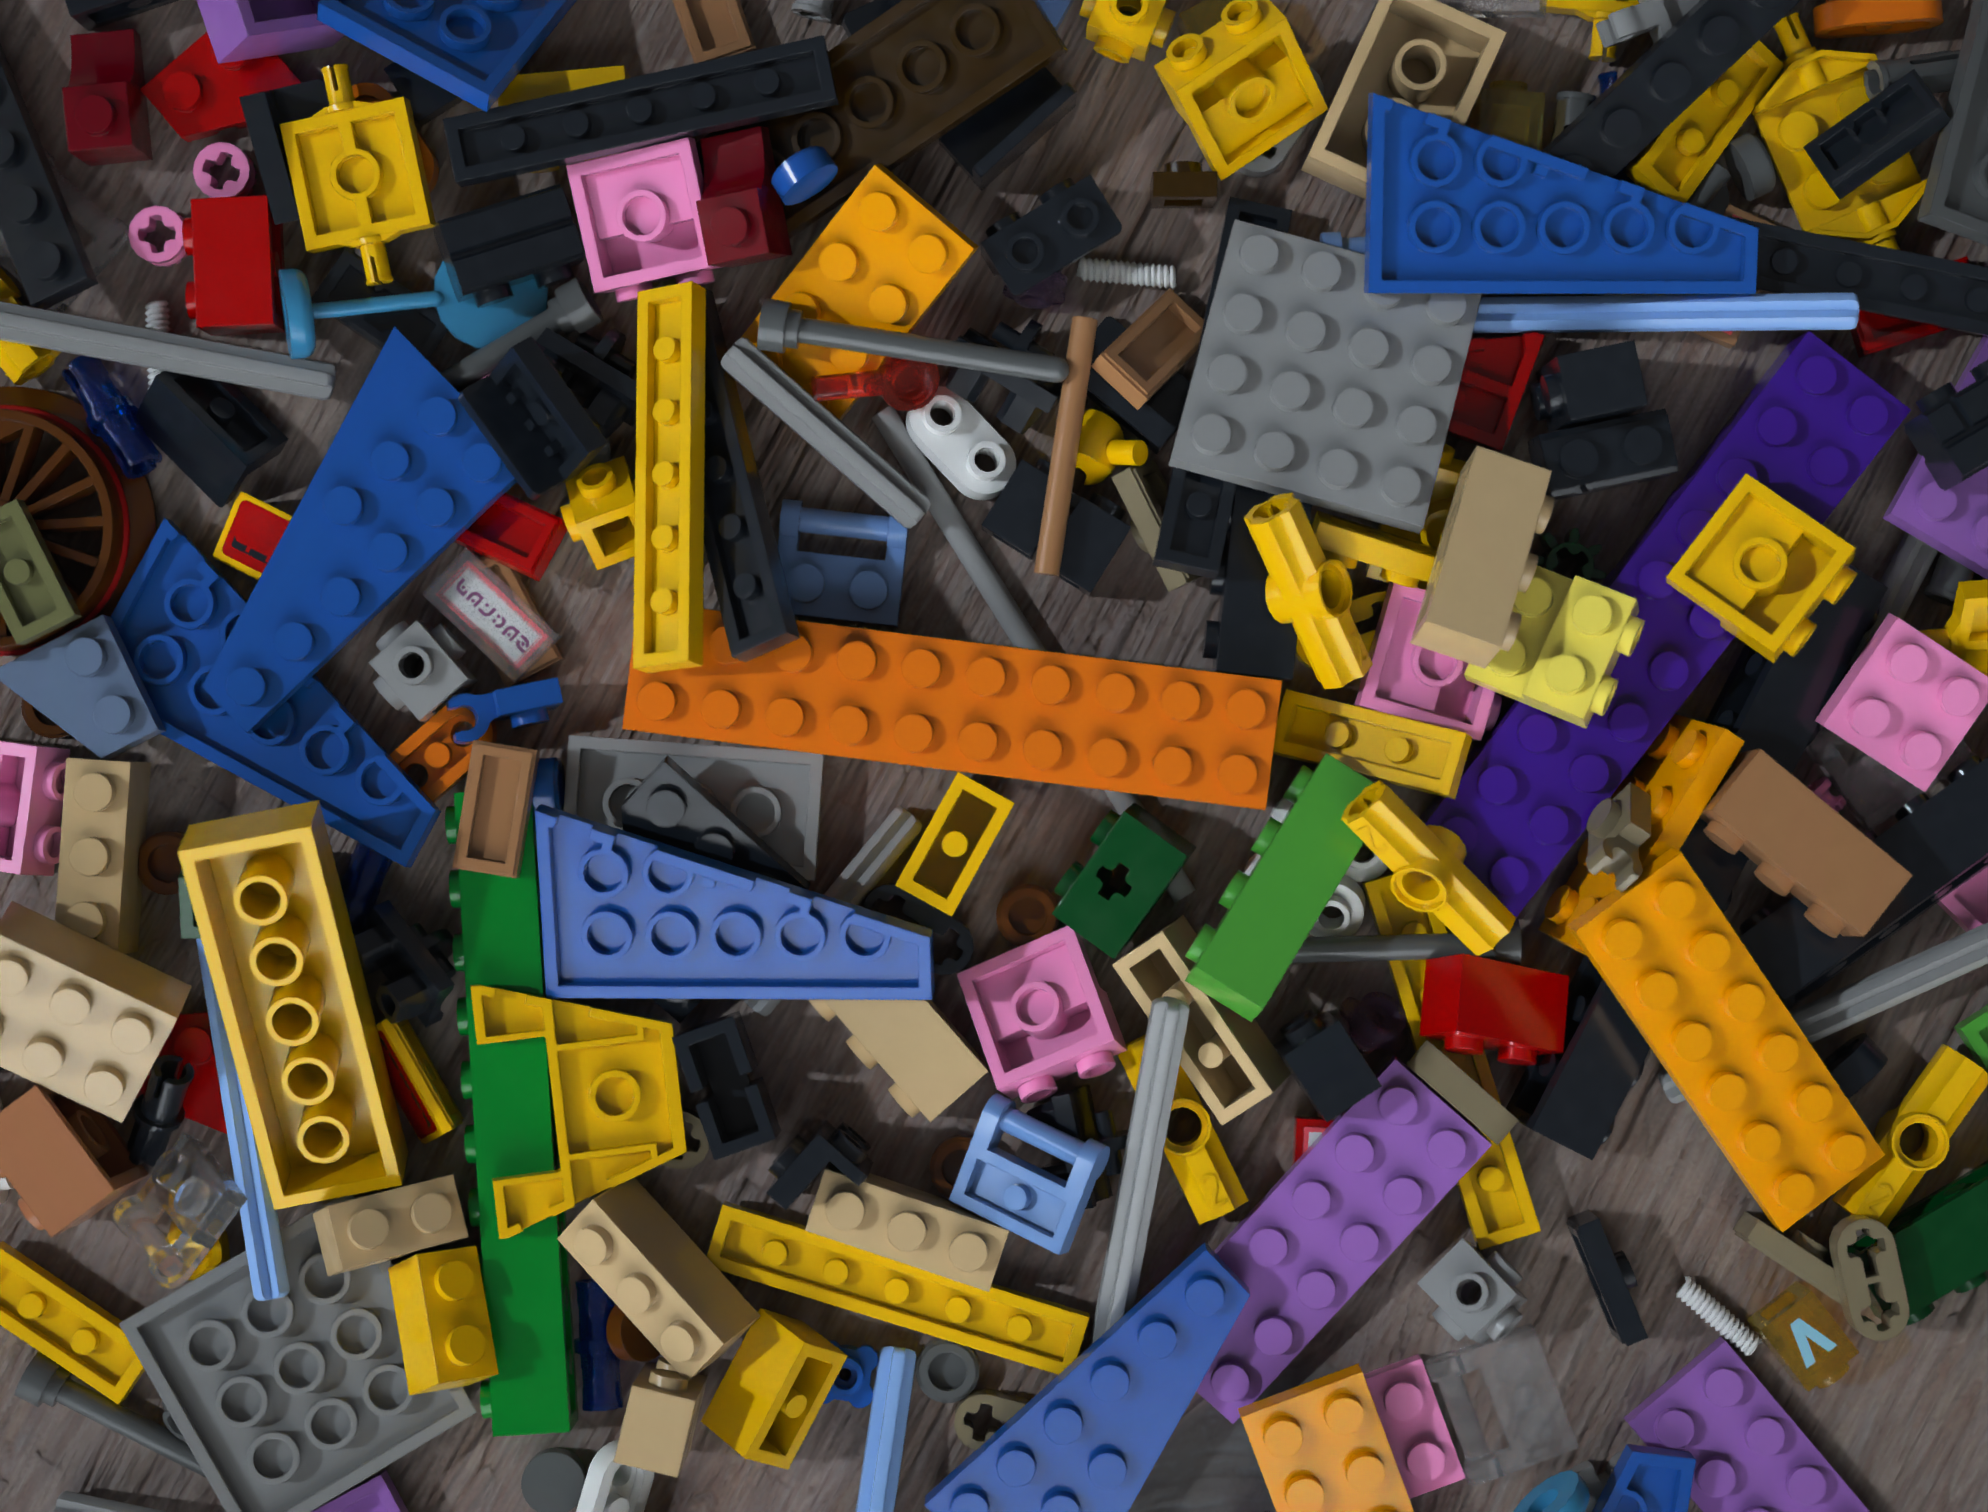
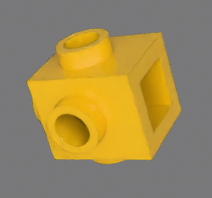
M1084 0L1079 15L1089 19L1085 39L1095 42L1093 49L1097 53L1120 63H1129L1131 57L1145 62L1151 44L1163 48L1177 12L1166 8L1169 0ZM1128 11L1135 15L1126 16L1121 12Z
M624 456L586 467L577 476L565 482L570 503L561 506L560 509L571 539L574 543L583 540L596 569L600 570L634 557L635 479Z

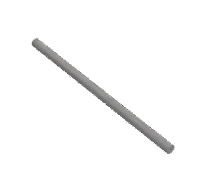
M891 405L871 418L911 483L930 499L929 512L1013 646L1016 648L1046 651L924 454L910 438L906 426L894 406ZM1104 790L1120 815L1134 802L1145 809L1136 794ZM1183 868L1167 888V892L1174 903L1196 890Z

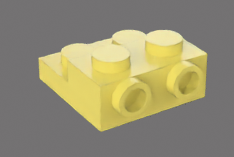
M1537 566L1525 593L1518 591L1512 611L1522 614V618L1511 649L1508 652L1500 649L1485 669L1469 663L1464 676L1467 681L1587 729L1594 713L1604 716L1608 710L1618 685V679L1610 677L1620 653L1629 657L1633 653L1641 636L1645 620L1637 617L1639 613L1637 599L1575 575L1574 579H1570Z

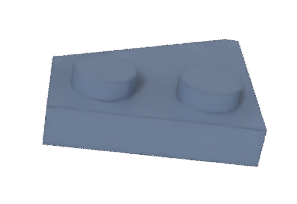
M101 615L0 667V681L101 759L110 760L166 731L110 616Z

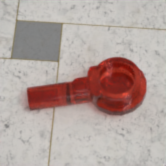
M886 356L877 370L812 376L811 389L815 402L881 395L889 406L897 410L912 411L926 406L934 398L938 390L940 375L936 364Z

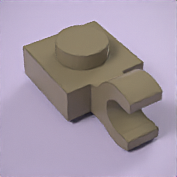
M1631 782L1612 800L1607 798L1601 801L1592 811L1586 825L1588 831V855L1586 857L1588 871L1594 875L1600 870L1607 875L1613 872L1616 878V889L1620 892H1624L1642 875L1643 868L1639 860L1638 847L1651 836V795Z

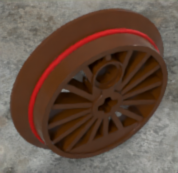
M0 387V507L15 499L25 501L82 617L26 645H18L0 612V667L101 615L111 617L157 532L156 507L150 484L135 453L123 437L107 421L80 403L56 393L28 387ZM44 431H46L63 444L26 485ZM21 437L7 476L5 444ZM78 457L90 476L38 501L73 460ZM95 492L98 493L102 516L43 520L44 517ZM103 530L100 555L98 556L48 539L46 534ZM56 555L95 568L92 577L83 591L67 578Z

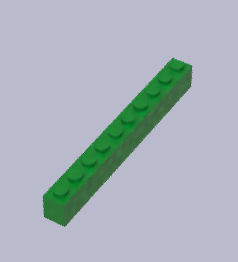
M465 792L454 793V806H447L445 810V831L448 844H456ZM532 801L520 878L462 869L450 870L449 873L452 908H461L462 933L454 934L453 961L456 972L465 971L466 997H459L457 1000V1026L460 1036H469L470 1061H462L461 1091L464 1099H472L474 1124L466 1125L464 1146L467 1162L476 1163L478 1188H471L469 1190L468 1212L471 1227H480L482 1252H478L499 1372V1374L489 1377L487 1380H482L480 1385L481 1414L483 1419L492 1418L493 1437L570 1432L579 1419L569 1254L566 1248L557 1240L567 1228L566 1211L539 1221L510 1238L499 1239L492 1178L550 1171L560 1168L545 1037L477 1045L470 985L482 984L546 997L536 824Z

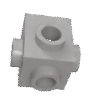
M405 620L399 622L377 641L375 645L381 652L368 662L380 675L373 681L380 694L396 710L399 711L406 705L419 721L427 722L439 710L445 707V703L450 698L465 693L478 681L459 659L466 652V649L442 623L433 629L429 623L416 620L411 626ZM422 657L424 660V670L417 676L415 665Z
M1464 1238L1417 1283L1439 1306L1432 1313V1316L1458 1342L1466 1335L1471 1340L1480 1344H1484L1489 1338L1495 1343L1502 1340L1523 1318L1518 1309L1528 1300L1515 1287L1523 1277L1503 1256L1495 1250L1487 1258L1475 1244ZM1481 1288V1298L1476 1304H1473V1295Z

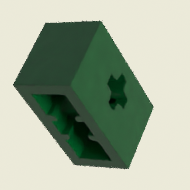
M1135 802L1124 810L1121 815L1113 809L1110 810L1090 838V841L1098 846L1093 856L1085 866L1076 860L1054 889V892L1061 896L1062 899L1052 912V915L1113 959L1127 946L1197 848ZM1121 863L1130 871L1125 878L1127 883L1117 890L1109 882L1114 874L1111 870Z

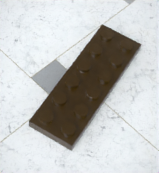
M902 0L828 51L839 105L709 133L704 138L758 126L767 127L769 129L776 169L786 159L805 148L821 146L827 150L838 167V172L834 179L816 195L794 205H785L783 203L790 239L847 201L875 164L881 163L891 171L1059 58L1068 49L1038 0ZM699 140L698 142H696V147L704 179L703 155L701 142Z

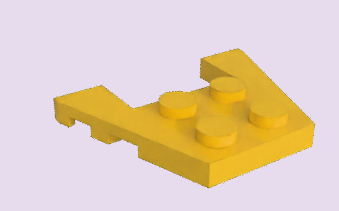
M482 984L470 985L477 1045L545 1037L560 1168L557 1170L492 1178L499 1239L510 1238L523 1232V1229L550 1216L554 1217L610 1187L614 1188L687 1152L676 1051L672 1040L674 1036L673 1025L671 1022Z

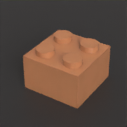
M39 1084L32 1087L0 1111V1178L6 1177L21 1196L18 1200V1206L28 1222L40 1231L45 1229L51 1238L89 1220L149 1175L142 1164L137 1166L129 1160L130 1150L126 1142L104 1114Z

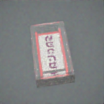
M466 547L422 593L429 602L488 658L517 683L562 637L477 555Z

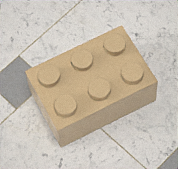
M1378 0L1301 170L1366 200L1368 93L1382 95L1395 100V102L1426 113L1436 114L1464 126L1507 32L1437 0Z
M11 901L0 919V1067L123 1123L176 1023L192 986Z

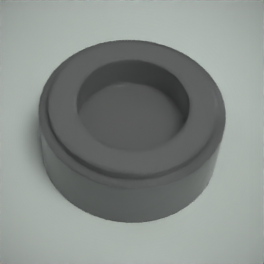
M1745 133L1732 139L1724 149V156L1729 173L1742 196L1746 200L1752 201L1772 192L1776 183L1775 173L1769 155L1760 140L1750 133Z
M941 1338L932 1339L922 1348L916 1363V1379L921 1390L929 1398L941 1403H953L967 1397L975 1388L979 1378V1360L973 1348Z
M556 1447L545 1449L531 1459L523 1472L521 1480L523 1496L531 1508L537 1512H569L579 1502L587 1470L582 1460L572 1451Z

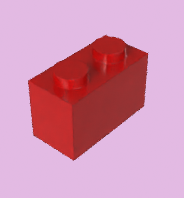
M267 195L190 199L191 217L184 218L182 225L184 249L188 256H193L194 281H188L185 288V301L189 318L196 320V327L211 336L285 333L279 288V269H285L283 223L275 225Z
M1464 953L1426 959L1419 1036L1445 1041L1444 1050L1450 1053L1482 1055L1484 1049L1498 1051L1497 1061L1501 1063L1524 1066L1536 1065L1537 1055L1564 1053L1569 976Z

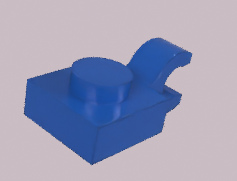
M558 677L497 689L492 693L482 695L462 693L453 696L445 704L447 711L467 708L473 712L475 726L470 730H462L453 735L454 743L471 744L473 740H479L486 733L492 721L497 722L510 719L512 729L550 721L548 711L554 710L561 705L563 698Z

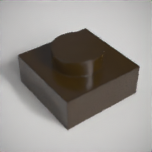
M1175 161L1164 164V172L1152 173L1150 208H1214L1217 200V171H1202V163Z

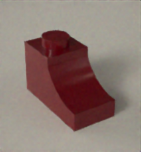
M134 29L70 35L71 75L68 87L62 88L68 152L89 166L153 160L147 98L140 90L145 85L140 34Z
M758 126L700 139L704 165V188L702 198L696 201L708 266L734 268L791 256L792 251L783 203L771 185L776 166L769 129Z

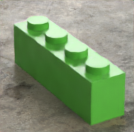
M1327 753L1314 770L1305 765L1301 766L1283 795V798L1293 803L1281 823L1270 817L1250 849L1260 855L1251 873L1248 876L1238 869L1220 897L1218 903L1228 909L1216 929L1205 923L1187 951L1185 957L1195 962L1187 975L1186 982L1250 1022L1257 1017L1271 998L1364 843L1341 820V817L1347 805L1365 787L1374 782Z

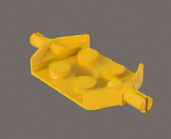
M1795 12L1788 17L1785 16L1773 26L1787 56V59L1783 62L1785 65L1784 70L1765 92L1751 114L1801 229L1806 232L1900 250L1894 237L1897 234L1894 228L1899 226L1922 197L1927 183V179L1921 180L1910 153H1906L1839 200L1803 148L1870 100L1864 86V72L1869 71L1866 66L1870 61L1878 60L1877 55L1822 49L1817 51L1816 47H1812L1800 21L1799 13Z

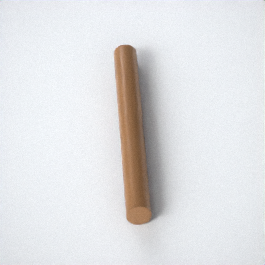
M1073 316L1066 355V361L1070 370L1068 377L1062 382L1034 573L1056 577L1060 575L1098 320L1089 317Z

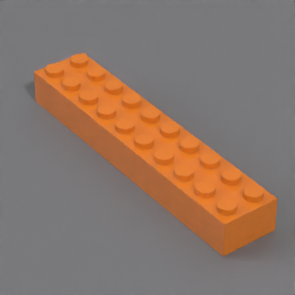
M703 609V666L653 673L642 672L633 668L632 642L622 725L624 730L1266 810L1282 680L796 620L800 635L799 639L748 662H744L731 656L721 611Z

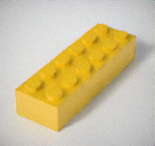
M311 801L189 825L178 849V856L274 1210L401 1186L403 1184L408 1149L320 801Z

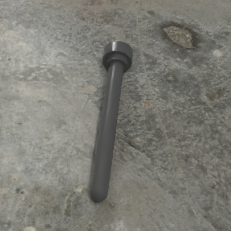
M575 277L554 290L556 297L547 301V310L440 372V374L459 392L491 373L512 346L530 336L536 342L546 327L556 333L563 331L566 335L575 330L582 334L603 322V316L587 287L580 278ZM336 434L330 438L328 442V449L331 446Z
M765 298L759 319L757 349L784 354L786 347L798 349L799 344L803 343L1053 383L1064 381L1068 377L1070 370L1067 361L1056 356L804 317L803 310L792 309V302Z
M1515 919L1510 933L1504 936L1492 950L1478 957L1521 966L1522 942L1519 920ZM1453 933L1307 937L1292 963L1426 960L1463 953L1476 955Z
M38 1351L33 1357L17 1385L15 1396L36 1407H39L42 1403L54 1407L58 1402L206 1478L186 1441L177 1438L169 1429L71 1380V1372Z

